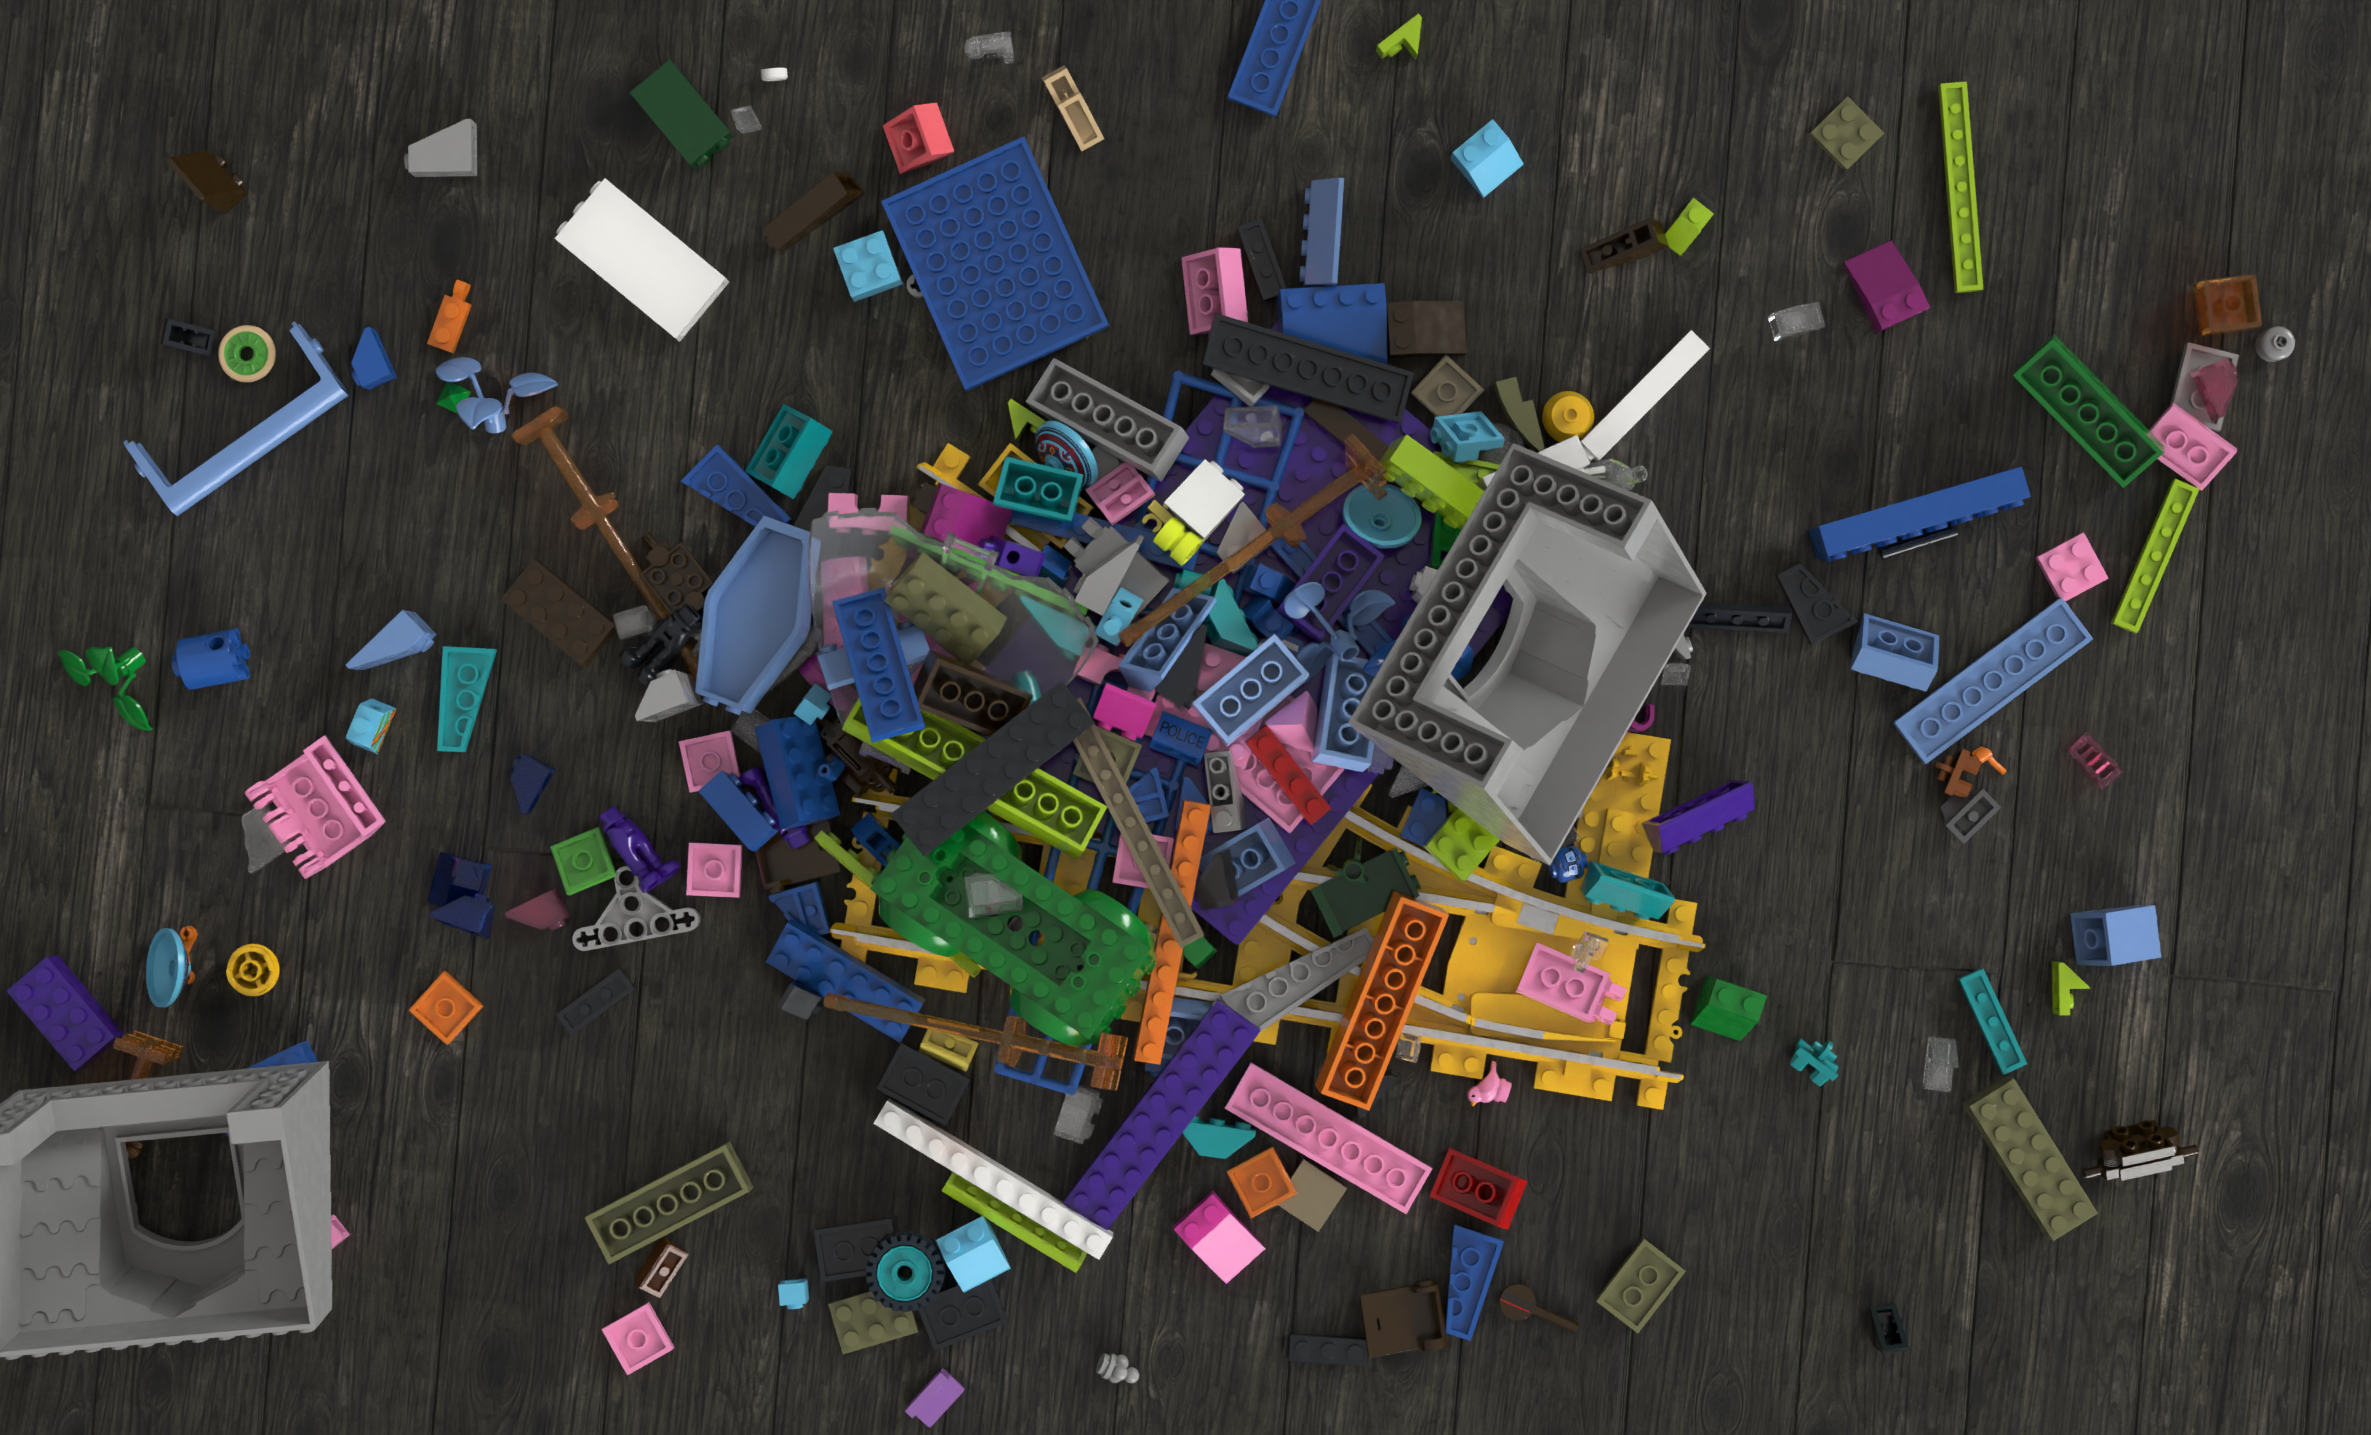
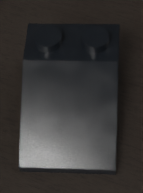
M1204 624L1201 625L1164 679L1155 687V692L1181 712L1185 707L1189 710L1193 706L1192 703L1198 698L1196 692L1198 691L1208 634L1207 627Z

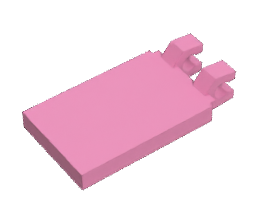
M1536 943L1516 992L1587 1023H1590V1021L1594 1022L1597 1019L1611 1026L1617 1012L1601 1006L1603 999L1606 995L1621 1002L1627 989L1611 982V979L1608 978L1610 973Z

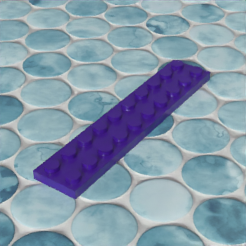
M1217 998L1069 1191L1063 1203L1083 1217L1108 1230L1260 1033V1028Z

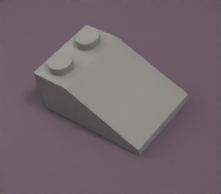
M1137 536L1094 567L1088 575L1083 573L1073 591L1078 594L1074 601L1103 616L1131 565L1144 536Z

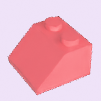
M937 103L914 105L883 125L900 174L936 163L954 152Z

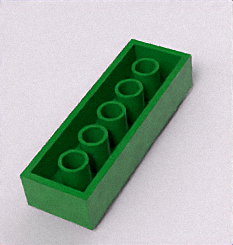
M2055 334L2014 370L2013 376L2122 488L2128 485L2164 453L2165 446Z

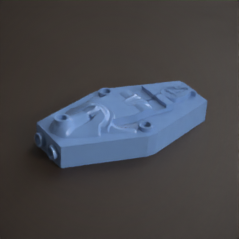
M763 516L709 589L704 602L695 693L704 696L703 702L716 707L721 702L727 705L725 710L740 715L741 711L751 714L806 640L811 623L819 543L818 536Z

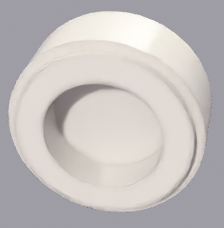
M787 68L761 70V79L763 81H782L788 78Z

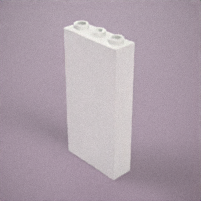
M604 178L602 182L598 181L590 190L591 195L585 202L581 201L573 211L575 215L570 221H565L560 225L555 239L680 342L723 291L729 281Z

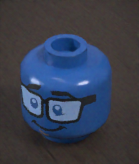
M1576 846L1563 847L1559 849L1552 863L1548 865V869L1552 878H1556L1561 883L1569 882L1583 877L1584 868H1588V860L1585 852L1580 853Z

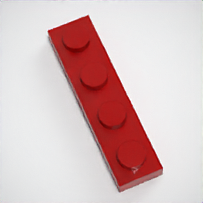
M1264 725L1245 741L1246 745L1309 825L1314 824L1331 810L1328 803L1267 725Z

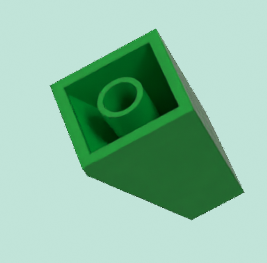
M1706 975L1690 1025L1741 1041L1758 1023L1767 996Z

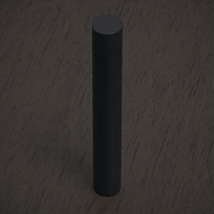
M1954 526L1881 549L1879 553L1881 559L1884 560L1957 537L1958 532Z

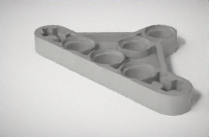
M623 866L616 871L617 876L614 877L617 893L595 925L577 929L573 934L572 942L577 949L588 951L688 932L699 926L701 917L699 912L692 907L673 910L649 892L643 893L639 889L637 876H634L633 883L624 885L620 880V875L625 870H631L628 866ZM629 896H634L639 901V906L634 911L628 910L625 906V900ZM685 912H688L689 916H694L695 921L691 922L690 927H688L687 923L676 924L679 929H674L675 921L672 914H676L675 919L685 917ZM659 917H665L669 921V928L665 932L659 931L655 926V922ZM633 922H640L644 927L643 934L639 937L633 936L630 933V925ZM609 926L614 927L618 932V937L615 941H608L604 937V931ZM595 929H599L598 937L601 944L598 945V939L588 941V946H585L584 942H579V937L583 936V932L590 936L597 934Z

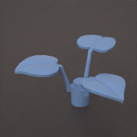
M467 357L454 358L436 368V375L441 380L456 382L467 377L472 380L478 398L471 397L460 401L456 406L457 413L462 421L472 430L484 421L485 430L489 433H499L507 428L505 414L510 413L509 404L514 393L518 397H527L558 386L555 380L539 373L518 375L510 380L509 383L512 388L508 389L505 404L502 406L497 399L483 397L474 373L481 370V365L475 359Z
M1309 582L1290 592L1284 600L1285 612L1292 618L1300 619L1311 610L1331 635V643L1322 641L1321 644L1312 642L1296 654L1295 658L1310 674L1309 679L1304 684L1326 665V661L1333 653L1344 662L1353 660L1359 653V647L1355 643L1357 637L1354 634L1353 625L1363 626L1370 623L1385 609L1394 605V600L1380 590H1367L1358 594L1349 604L1351 612L1346 616L1348 633L1343 630L1335 632L1314 607L1325 596V590L1321 584Z

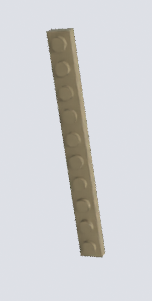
M1081 697L1078 698L1077 701L1081 704V706L1085 709V711H1086V712L1088 713V715L1091 717V715H1090V713H1089L1087 707L1085 706V704H1084L1082 698H1081ZM1095 724L1074 739L1073 742L1180 948L1205 935Z

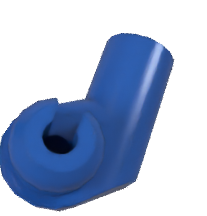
M836 756L830 757L832 761H827V764L821 765L818 769L819 775L831 782L837 780L845 769L844 763Z

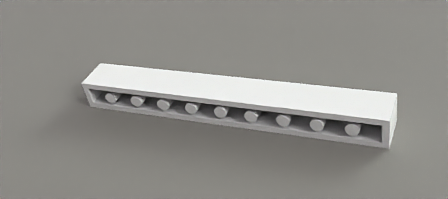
M892 1098L887 1100L873 1123L1098 1260L1113 1238L1112 1231L1105 1230L1083 1217L1059 1199Z

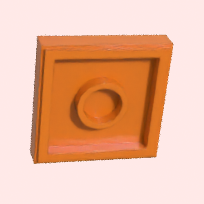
M443 971L412 1005L409 1011L446 1045H449L484 1005L448 972Z
M1274 1147L1227 1171L1250 1218L1298 1194Z

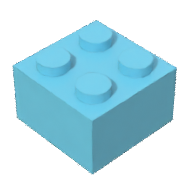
M883 230L833 248L850 296L854 302L903 284Z

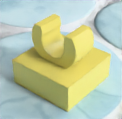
M1154 500L1147 508L1150 514L1144 516L1142 523L1145 525L1148 520H1155L1157 526L1152 532L1156 534L1161 530L1162 525L1164 526L1174 516Z

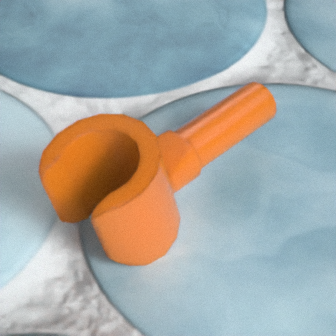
M1979 747L1972 752L1973 757L1982 763L1988 761L2000 774L2006 773L2007 770L1992 757L1993 754L1989 749Z

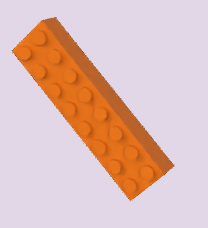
M1395 890L1393 891L1315 1083L1321 1094L1370 1110L1449 917V914L1442 908Z

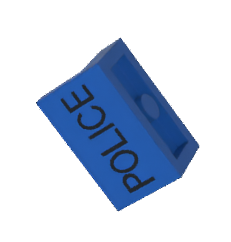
M1163 711L1149 748L1198 767L1212 730Z

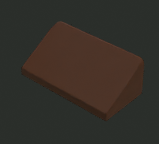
M662 1237L636 1275L635 1283L640 1289L660 1298L689 1254L668 1239Z

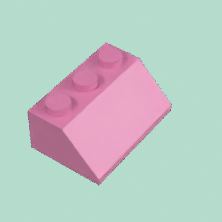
M1218 247L1181 257L1190 335L1208 334L1215 313L1248 323L1240 249Z

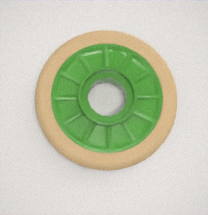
M243 325L230 330L223 337L219 345L218 357L222 369L228 376L240 382H254L265 377L270 372L275 362L276 350L273 340L264 330L252 325ZM244 347H251L254 352L252 359L244 361L241 358V351Z

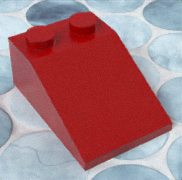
M1449 1148L1429 1197L1492 1225L1508 1230L1528 1181Z

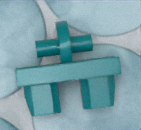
M1801 1038L1798 1040L1795 1052L1790 1059L1791 1066L1798 1071H1802L1808 1063L1812 1065L1815 1069L1810 1073L1809 1078L1818 1086H1822L1829 1079L1834 1081L1838 1076L1836 1073L1838 1066L1833 1063L1837 1055L1831 1052L1832 1042L1828 1040L1822 1045L1815 1040L1810 1046Z

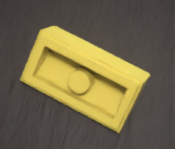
M930 1023L919 1051L966 1072L979 1043L934 1023Z

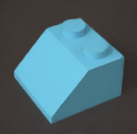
M1493 119L1457 148L1450 157L1451 161L1483 198L1523 166V162L1510 139Z
M983 1216L936 1240L947 1266L963 1292L1011 1269L990 1222Z

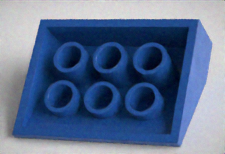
M1384 283L1280 289L1277 295V306L1281 333L1387 364V306Z

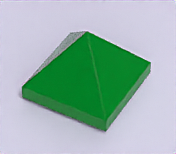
M446 381L436 404L457 413V404L469 398L471 391Z

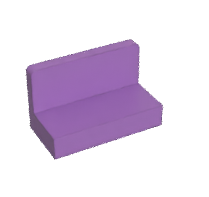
M942 1367L909 1403L905 1412L912 1419L916 1415L924 1424L932 1427L963 1393L964 1387Z

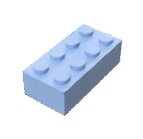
M1274 634L1197 698L1192 705L1228 747L1308 680L1310 674Z
M1333 653L1326 661L1312 762L1364 772L1371 765L1374 743L1348 724L1375 678L1363 670L1368 662L1367 659L1355 657L1351 661L1344 662Z

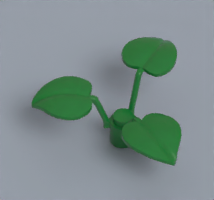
M90 647L85 651V655L93 669H86L82 659L70 651L59 650L57 652L67 674L82 686L89 685L91 680L88 675H93L97 672L111 685L119 683L118 675L120 677L127 676V679L118 691L119 696L113 698L116 710L131 726L144 731L154 729L149 726L141 706L133 698L125 695L126 688L131 680L136 677L134 672L146 663L143 654L138 649L131 647L121 656L114 659L112 647Z

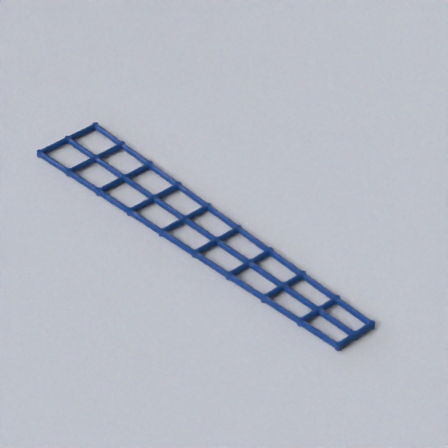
M1175 371L1162 416L1171 422L1182 384L1232 398L1213 461L1223 469L1222 475L1226 478H1233L1238 482L1267 490L1258 516L1259 522L1266 528L1304 415L1303 408L1294 407L1265 397H1261L1255 403V406L1292 416L1270 481L1223 466L1240 406L1244 401L1224 385L1188 375L1181 371ZM1180 453L1174 463L1196 469L1204 460ZM1147 475L1146 482L1154 492L1157 480ZM1151 498L1139 507L1134 528L1153 533L1152 530L1155 527L1142 523L1144 516L1148 514L1147 508L1151 504ZM1205 542L1200 546L1199 552L1219 557L1217 555L1218 546ZM1255 558L1241 568L1233 590L1234 600L1238 608L1244 594V590H1241L1249 566L1254 564ZM1145 607L1138 616L1151 619L1157 610ZM1104 640L1103 646L1109 648V653L1112 654L1114 644ZM1106 675L1100 687L1093 684L1087 706L1092 719L1106 683L1125 691L1128 689V684L1107 678ZM1156 692L1152 699V702L1154 703L1156 702L1158 696ZM1136 738L1135 742L1140 744L1141 739ZM1077 748L1067 783L1077 789L1080 777L1073 775L1080 757ZM1180 759L1176 760L1170 779L1159 776L1162 788L1167 789L1164 797L1169 814L1187 763ZM1133 768L1126 783L1127 786L1130 778L1139 781L1148 772ZM1110 811L1101 841L1090 839L1086 846L1087 849L1097 851L1086 889L1097 890L1107 855L1117 856L1118 846L1111 845L1116 825ZM1168 818L1155 822L1152 835H1163ZM1052 845L1044 872V877L1051 882L1054 880L1061 850ZM1134 886L1127 905V909L1134 915H1136L1144 891L1142 887ZM1034 931L1030 934L1029 941L1031 945L1037 946L1040 931ZM1010 1006L994 1071L997 1074L1074 1095L1092 1044L1079 1048L1068 1083L1042 1076L1053 1040L1052 1037L1044 1033L1032 1072L1008 1066L1006 1062L1018 1019V1014Z

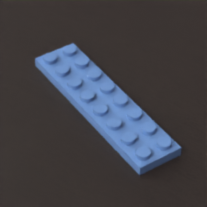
M2060 597L1892 723L1921 762L1927 764L2092 641L2093 638L2065 600Z

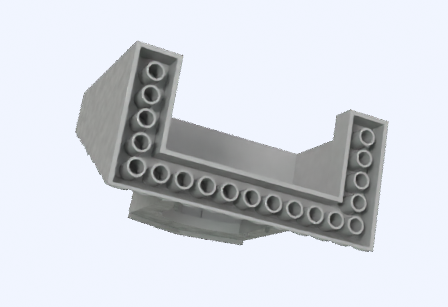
M1513 443L1348 724L1502 842L1550 865L1707 593L1652 500ZM1504 585V589L1513 597V602L1502 637L1481 672L1471 683L1462 688L1451 675V672L1500 588Z
M329 1061L18 1090L0 1104V1357H5L6 1360H13L22 1355L42 1357L53 1352H58L59 1355H67L75 1350H85V1352L91 1353L111 1347L112 1350H121L130 1345H138L140 1348H145L155 1343L163 1342L166 1345H175L185 1340L199 1343L209 1338L229 1340L240 1335L254 1338L262 1335V1333L283 1335L294 1330H299L300 1333L314 1331L332 1309ZM228 1132L242 1219L233 1228L217 1237L193 1242L167 1239L141 1226L138 1220V1207L135 1202L128 1161L129 1153L125 1142Z

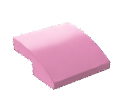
M1126 462L1086 489L1089 497L1112 526L1155 496V493L1141 474L1139 475L1136 469Z

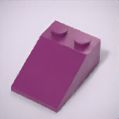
M1892 240L1843 262L1875 334L1930 308L1920 284Z
M938 482L920 533L977 553V544L981 538L989 540L991 535L1003 538L1013 510L995 506L991 501Z

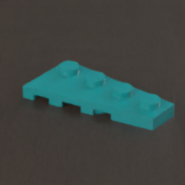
M443 646L437 751L466 752L497 649Z

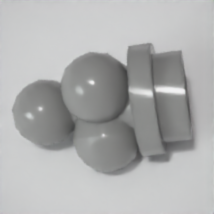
M1103 1353L1101 1355L1096 1373L1101 1374L1102 1378L1109 1379L1112 1383H1118L1121 1380L1135 1383L1139 1379L1137 1369L1134 1367L1127 1368L1129 1361L1126 1356L1113 1353L1109 1355Z

